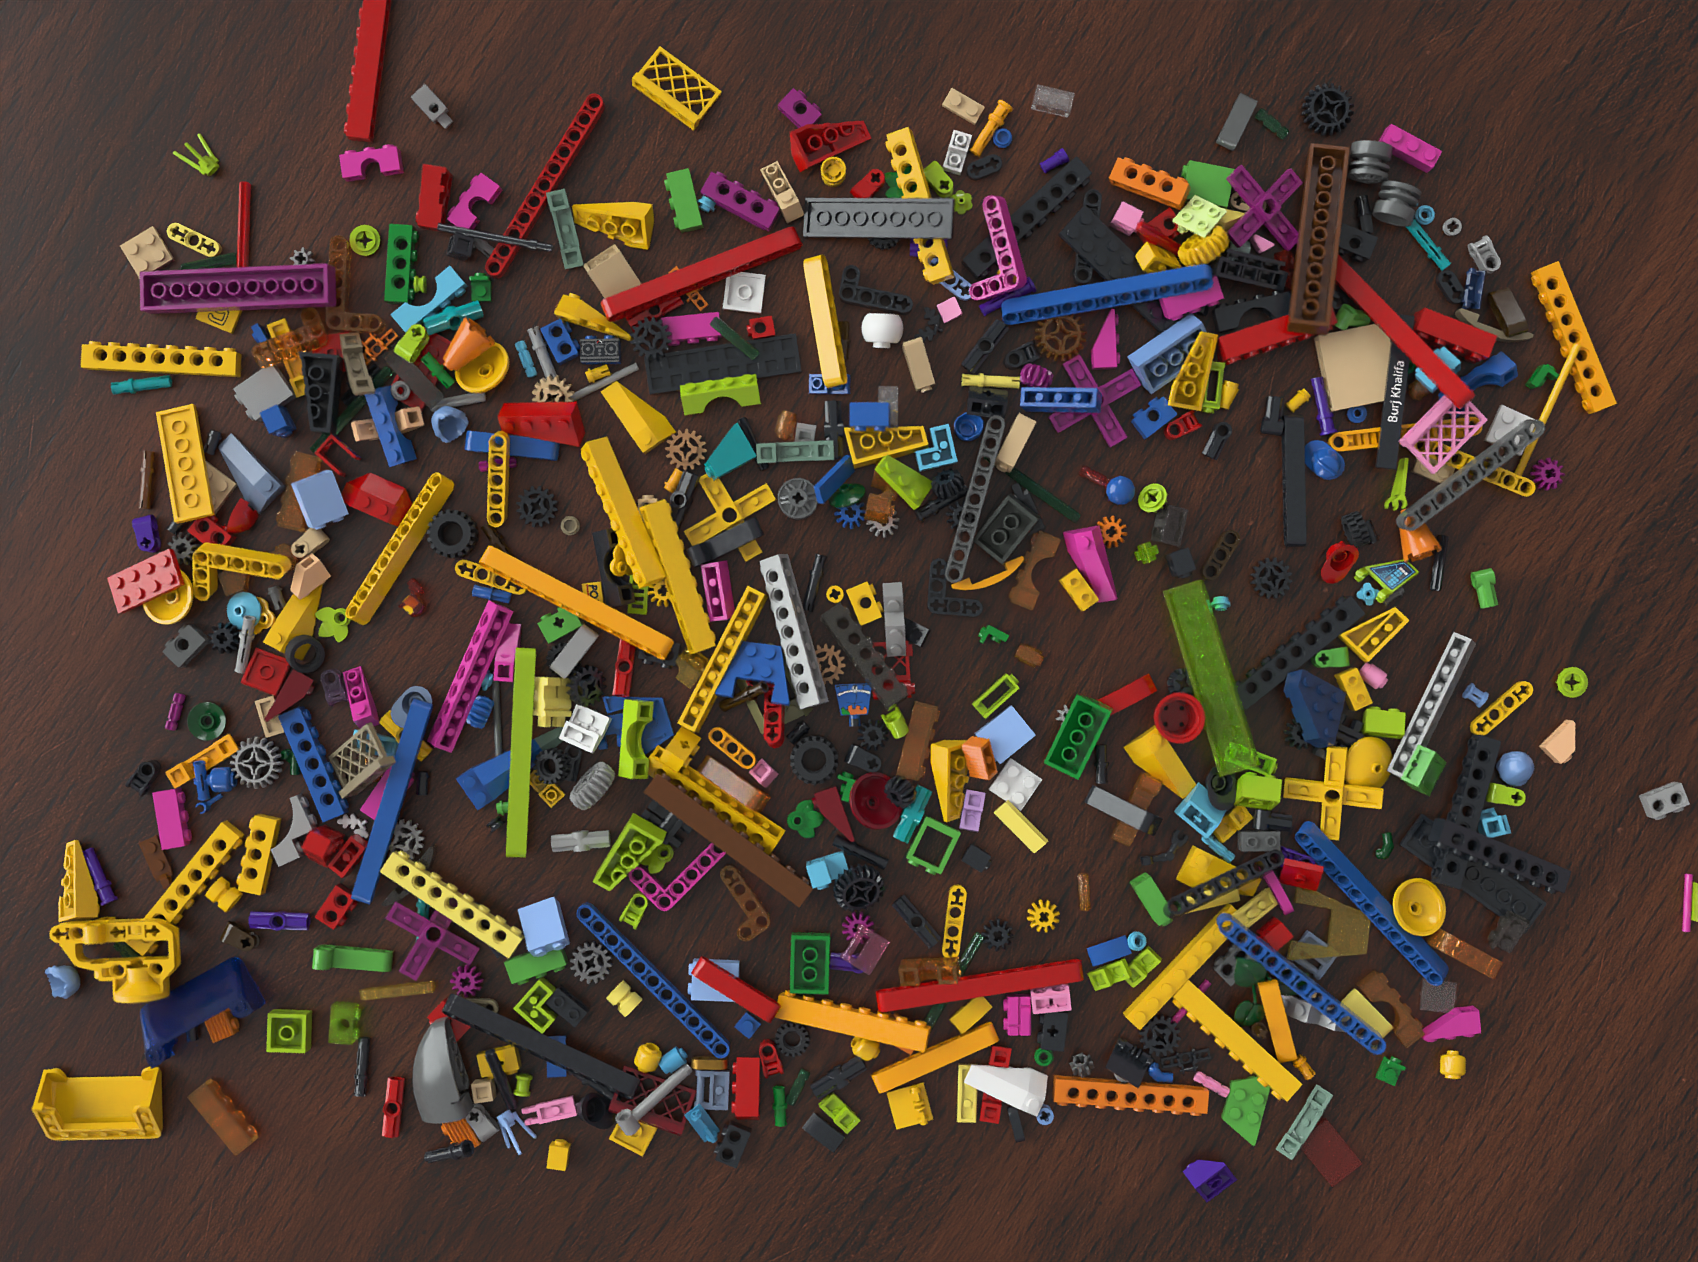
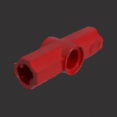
M679 296L655 305L660 308V312L657 315L650 314V309L652 308L650 307L627 316L626 320L631 328L633 326L638 327V320L644 323L645 317L649 321L652 320V317H655L656 321H658L664 315L682 306L684 303Z
M622 639L619 642L618 657L615 664L616 672L612 695L625 698L630 696L636 646ZM622 664H629L630 668L628 671L622 672L620 671V666Z
M397 1076L388 1077L386 1100L383 1106L382 1136L388 1138L399 1137L401 1115L404 1108L405 1078ZM390 1103L396 1104L398 1110L393 1111L390 1108Z

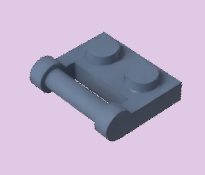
M1306 930L1295 947L1290 950L1287 958L1291 961L1294 960L1312 973L1315 979L1320 980L1339 953ZM1303 950L1322 965L1316 968L1299 955L1300 951Z
M695 1069L697 1090L694 1107L700 1103L704 1109L728 1110L730 1070ZM705 1077H710L709 1102L704 1101Z

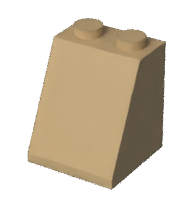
M615 244L583 265L604 298L641 285V282Z

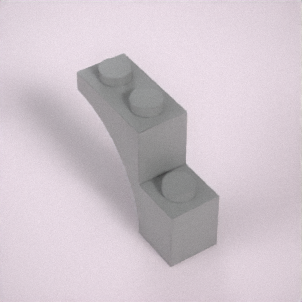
M902 582L883 583L887 657L906 656Z
M302 794L290 798L293 808L291 828L284 840L271 849L278 867L304 856L303 844L297 840V837L317 828L316 817L310 813L308 809L309 802Z
M1281 995L1287 1016L1305 1023L1318 1024L1333 1031L1345 1032L1306 1000L1294 996ZM1328 1006L1327 1010H1332L1334 1007ZM1346 1016L1341 1021L1346 1022L1350 1017Z

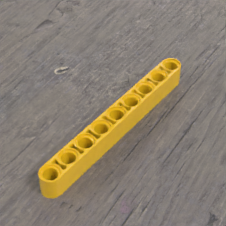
M438 472L430 476L349 603L345 612L348 619L361 625H366L371 620L430 527L428 526L429 522H432V518L437 516L453 491L454 482Z

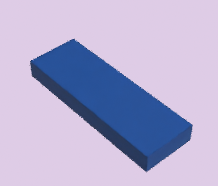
M845 455L814 486L818 503L824 504L855 472L850 455Z

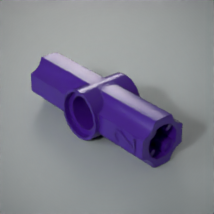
M251 911L248 924L250 928L273 929L276 931L281 929L309 930L311 917L310 913ZM277 916L283 919V925L277 924Z

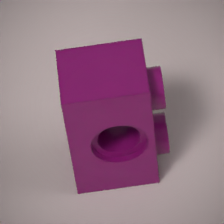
M793 88L778 104V110L798 128L807 124L816 125L822 119L821 109L815 103L811 105L806 100L807 96L801 90L796 91ZM802 106L806 108V112L798 114L796 109Z

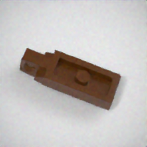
M156 835L140 842L139 846L156 882L160 881L163 889H167L173 883L171 876L174 875L172 871L174 869L165 849L162 850L160 837Z

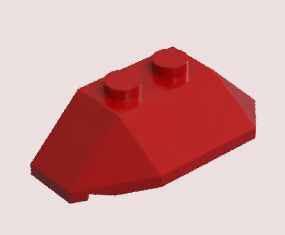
M367 473L347 482L341 494L345 504L397 527L413 504L406 488L373 473Z

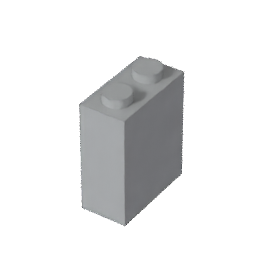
M273 363L268 364L233 389L236 392L234 396L241 405L244 404L247 408L245 412L252 421L258 422L263 421L259 412L276 404L285 406L296 398L293 388L277 365Z

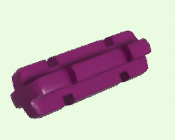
M510 457L509 468L516 467V458ZM502 458L495 459L496 463L503 464ZM487 461L479 462V470L481 472L488 471Z
M175 693L173 697L174 703L171 704L168 714L169 720L166 721L165 728L174 731L178 726L177 720L180 718L183 708L182 703L185 701V695Z

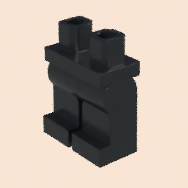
M1342 713L1335 745L1333 746L1347 747L1348 751L1357 740L1363 738L1361 732L1364 723L1353 719L1348 728L1344 726L1347 715ZM1314 746L1311 753L1326 759L1327 747L1319 749Z
M655 800L651 801L648 808L640 816L665 830L667 833L663 843L665 845L670 844L675 848H678L684 841L676 834L679 829H682L687 834L693 830Z

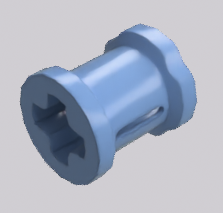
M1471 683L1463 692L1462 697L1470 699L1480 708L1486 702L1489 693L1482 692L1475 687V684Z
M1043 1104L1036 1117L1040 1124L1048 1125L1053 1121L1054 1115L1050 1106ZM1045 1111L1047 1117H1043L1041 1112Z

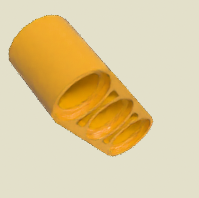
M717 726L709 732L711 743L742 768L750 769L755 765L756 755L724 728ZM716 730L721 731L723 734V738L720 741H716L713 738V732ZM731 742L736 743L738 746V750L735 753L728 751L727 746ZM750 755L753 758L752 764H744L742 757Z

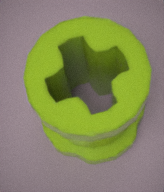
M525 1073L516 1074L517 1084L513 1094L522 1097L530 1096V1080L533 1079V1076Z

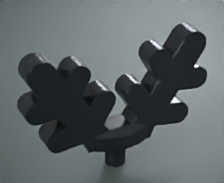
M928 307L924 308L926 313L924 319H930L928 325H935V327L931 330L927 326L925 328L926 332L919 329V334L914 335L915 339L922 337L923 343L927 337L928 341L931 342L933 335H936L937 331H943L942 328H939L941 316L937 314L935 317L936 310H930Z

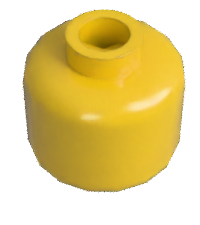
M855 1036L851 1042L853 1054L865 1061L876 1058L880 1053V1043L877 1041Z
M646 1043L638 1048L634 1063L638 1070L643 1073L655 1071L662 1058V1053L657 1045Z
M1447 1051L1446 1055L1440 1057V1073L1445 1075L1446 1079H1461V1076L1466 1073L1465 1057L1459 1055V1051Z

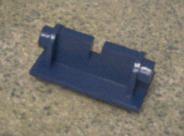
M1469 268L1468 272H1466L1467 279L1462 309H1480L1486 271H1477L1475 268Z

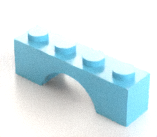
M451 266L435 277L437 291L434 298L428 304L412 306L405 302L390 314L405 333L414 324L422 325L424 318L436 315L435 313L440 309L444 310L448 307L453 298H458L466 292L467 284Z

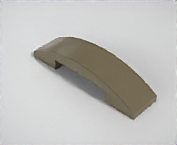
M1462 308L1455 312V316L1459 321L1497 335L1496 341L1521 342L1533 338L1534 335L1527 332L1507 338L1503 331L1477 322L1479 314Z
M359 332L339 334L345 369L354 395L375 393L363 356V346Z

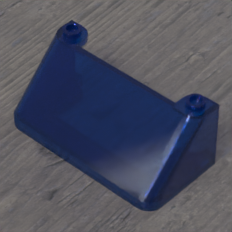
M232 957L170 991L168 997L154 1000L141 1008L139 1016L145 1057L151 1069L175 1055L172 1051L174 1045L178 1042L176 1037L228 1008L234 1016L242 1018L266 1004L240 958Z

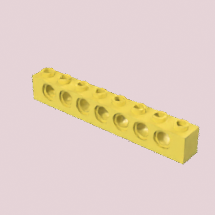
M400 850L394 851L380 870L382 874L507 958L513 955L525 937L521 934L522 931L515 926L510 927L506 924L504 918L499 915L495 917L489 913V908L482 904L479 906L474 903V899L470 895L461 894L457 891L458 888L451 883L446 884L441 880L442 877L435 872L430 873L425 870L426 866L422 863L410 860V856L406 852ZM403 865L409 867L410 872L408 875L402 873L401 868ZM419 876L425 878L426 884L424 886L418 884L417 879ZM434 887L441 889L442 895L440 897L434 894ZM450 898H455L458 901L457 907L450 905ZM466 909L473 910V918H468L466 916ZM483 919L490 922L489 929L482 927L481 922ZM499 930L504 931L506 939H500L497 932Z

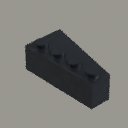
M299 352L302 363V376H304L305 383L304 390L308 403L307 410L310 430L320 434L336 435L343 358L331 354Z

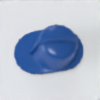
M1314 440L1305 445V464L1317 476L1326 480H1332L1342 474L1345 467L1344 459L1329 444L1324 441Z

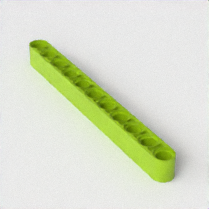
M516 648L506 857L526 858L536 648Z

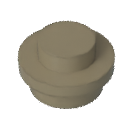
M573 516L565 517L561 522V530L566 535H575L580 529L578 519Z

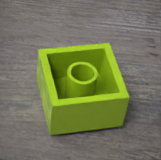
M1253 772L1243 774L1236 781V800L1234 805L1271 811L1280 803L1282 780L1276 779L1272 775L1257 776Z
M273 1009L268 1013L267 1052L306 1053L311 1049L312 1010Z

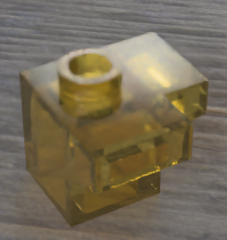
M685 648L675 661L679 667V673L675 678L691 689L702 676L710 659L701 652L689 654Z

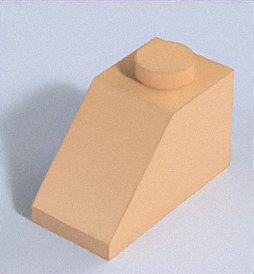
M1565 720L1539 746L1555 763L1562 764L1568 762L1572 758L1571 754L1575 751V722L1573 720Z

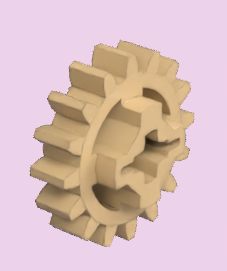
M548 375L547 380L543 377L540 379V383L537 382L535 384L537 389H534L532 394L536 396L532 401L564 402L562 397L565 394V402H574V399L570 397L574 394V391H569V388L572 386L571 384H564L566 382L565 378L560 381L558 375L554 379H552L551 375ZM542 389L544 393V398H542L541 396ZM557 393H559V394L556 396V398L553 397V398L548 399V398L550 397V395H554V394L556 395Z

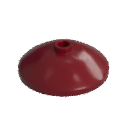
M871 772L859 777L854 782L849 797L850 807L855 818L865 827L874 830H881L892 826L902 812V808L900 806L896 807L894 803H891V800L887 798V794L884 792L885 785L891 778L883 773Z

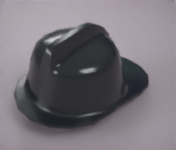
M1216 765L1207 775L1205 785L1212 806L1217 810L1224 811L1230 809L1235 803L1236 778L1233 769L1228 765Z
M588 1093L579 1103L575 1104L578 1117L598 1129H608L616 1120L617 1114L608 1111L611 1101L597 1093Z

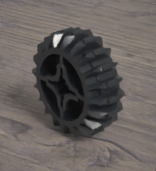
M1326 83L1322 85V88L1317 85L1315 91L1310 90L1308 92L1309 96L1304 98L1306 103L1302 104V108L1306 110L1301 114L1302 116H1307L1304 119V123L1310 122L1311 124L1308 126V129L1315 127L1314 133L1317 134L1321 130L1322 136L1327 132L1329 136H1332L1334 131L1339 134L1341 129L1347 128L1346 123L1352 121L1349 116L1354 115V111L1350 110L1354 107V104L1349 103L1352 96L1346 97L1345 95L1348 91L1341 92L1340 85L1334 89V83H1331L1329 88ZM1328 96L1335 98L1337 101H1331ZM1318 98L1320 108L1317 112H1314V102ZM1334 107L1331 111L1322 112L1325 108ZM1341 107L1342 115L1338 121L1336 110ZM1319 118L1326 119L1328 123L1320 121Z
M858 864L855 868L851 866L849 870L844 869V873L838 874V879L834 880L835 885L833 886L834 898L838 905L843 907L845 911L849 909L851 912L855 909L858 912L861 909L867 911V907H874V902H879V897H883V891L885 890L884 880L880 872L875 870L873 866H867V864H864L862 867Z

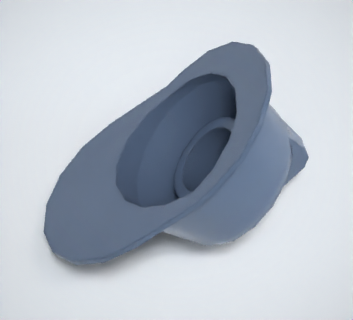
M413 686L399 697L391 709V717L396 725L404 728L414 698L432 704V697L427 689L421 686Z

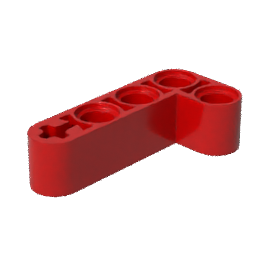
M746 680L748 686H753V681ZM767 683L769 691L764 696V739L770 747L779 748L784 743L785 705L770 703L774 685ZM779 716L776 722H770L771 717ZM774 732H775V734L777 735V737H775L774 740L772 741L771 738L774 737Z

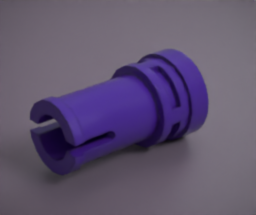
M1061 148L1053 156L1039 164L1046 174L1057 166L1068 163L1070 160L1065 150Z

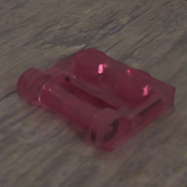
M860 923L857 927V933L840 957L870 975L890 941ZM864 934H866L869 938L855 959L852 957V954Z

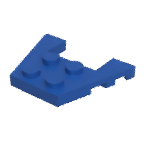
M743 641L717 687L715 695L733 698L737 679L756 682L765 681L766 683L775 684L771 700L772 704L790 706L782 647Z
M602 697L607 714L624 709V699L654 702L652 721L645 726L641 738L642 749L645 755L674 735L664 698Z

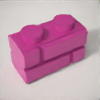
M1007 994V999H1003V1010L1007 1011V1018H1003V1030H1007L1009 1036H1030V994Z

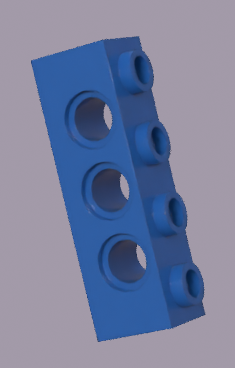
M1021 388L1020 407L1025 412L1101 413L1102 393L1098 388Z

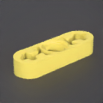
M172 223L167 228V235L170 239L209 258H217L221 254L222 248L218 242L179 223ZM179 229L180 232L185 234V237L175 236L173 230ZM194 235L198 236L199 243L191 246L190 238ZM204 243L213 246L216 249L215 252H210V250L203 247Z

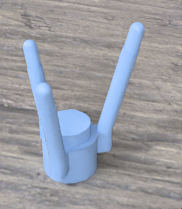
M507 1110L496 1117L507 1148L511 1147L507 1135L508 1132L518 1155H521L522 1152L510 1128L516 1124L514 1120L534 1139L537 1138L536 1134L519 1118L516 1111L512 1113L510 1110Z

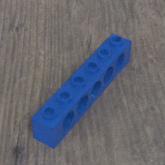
M302 706L279 715L278 718L322 822L347 813V808H349L346 798L342 799L339 794L341 785L332 774L334 772L333 766L330 762H327L325 747L319 743L317 738L319 733L316 727H313L310 720L312 718L309 710ZM298 723H301L304 726V731L302 733H299L297 731L296 727ZM306 740L311 743L310 751L304 748ZM313 758L319 762L317 769L311 764ZM320 776L326 778L325 786L320 785ZM327 794H331L334 797L332 804L327 802Z

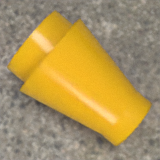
M1224 380L1220 407L1230 408L1239 391V384Z

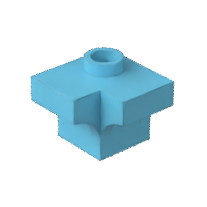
M1494 808L1482 810L1478 824L1480 834L1494 838L1511 833L1506 815L1498 816Z

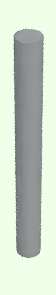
M634 363L575 392L570 397L576 401L639 370L637 363Z

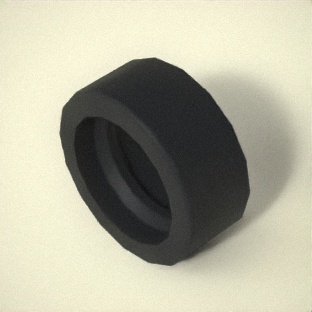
M299 635L289 641L285 649V657L294 670L300 673H310L321 666L324 661L325 652L323 646L314 637ZM304 644L313 645L315 648L313 659L306 664L297 663L294 659L296 650Z

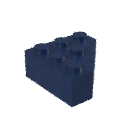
M1303 669L1288 673L1283 691L1286 698H1290L1293 706L1291 710L1296 722H1300L1304 741L1319 749L1335 745L1346 692Z

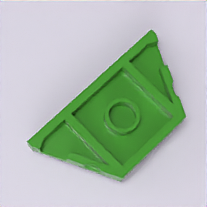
M1251 1076L1242 1080H1232L1230 1082V1092L1226 1097L1221 1117L1253 1146L1256 1145L1270 1091L1269 1086L1265 1088L1257 1081L1258 1076Z

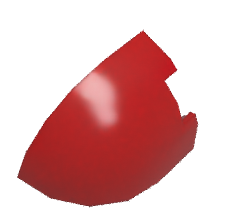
M240 498L229 518L227 532H244L254 525L259 516L256 510L253 512L248 506V501Z

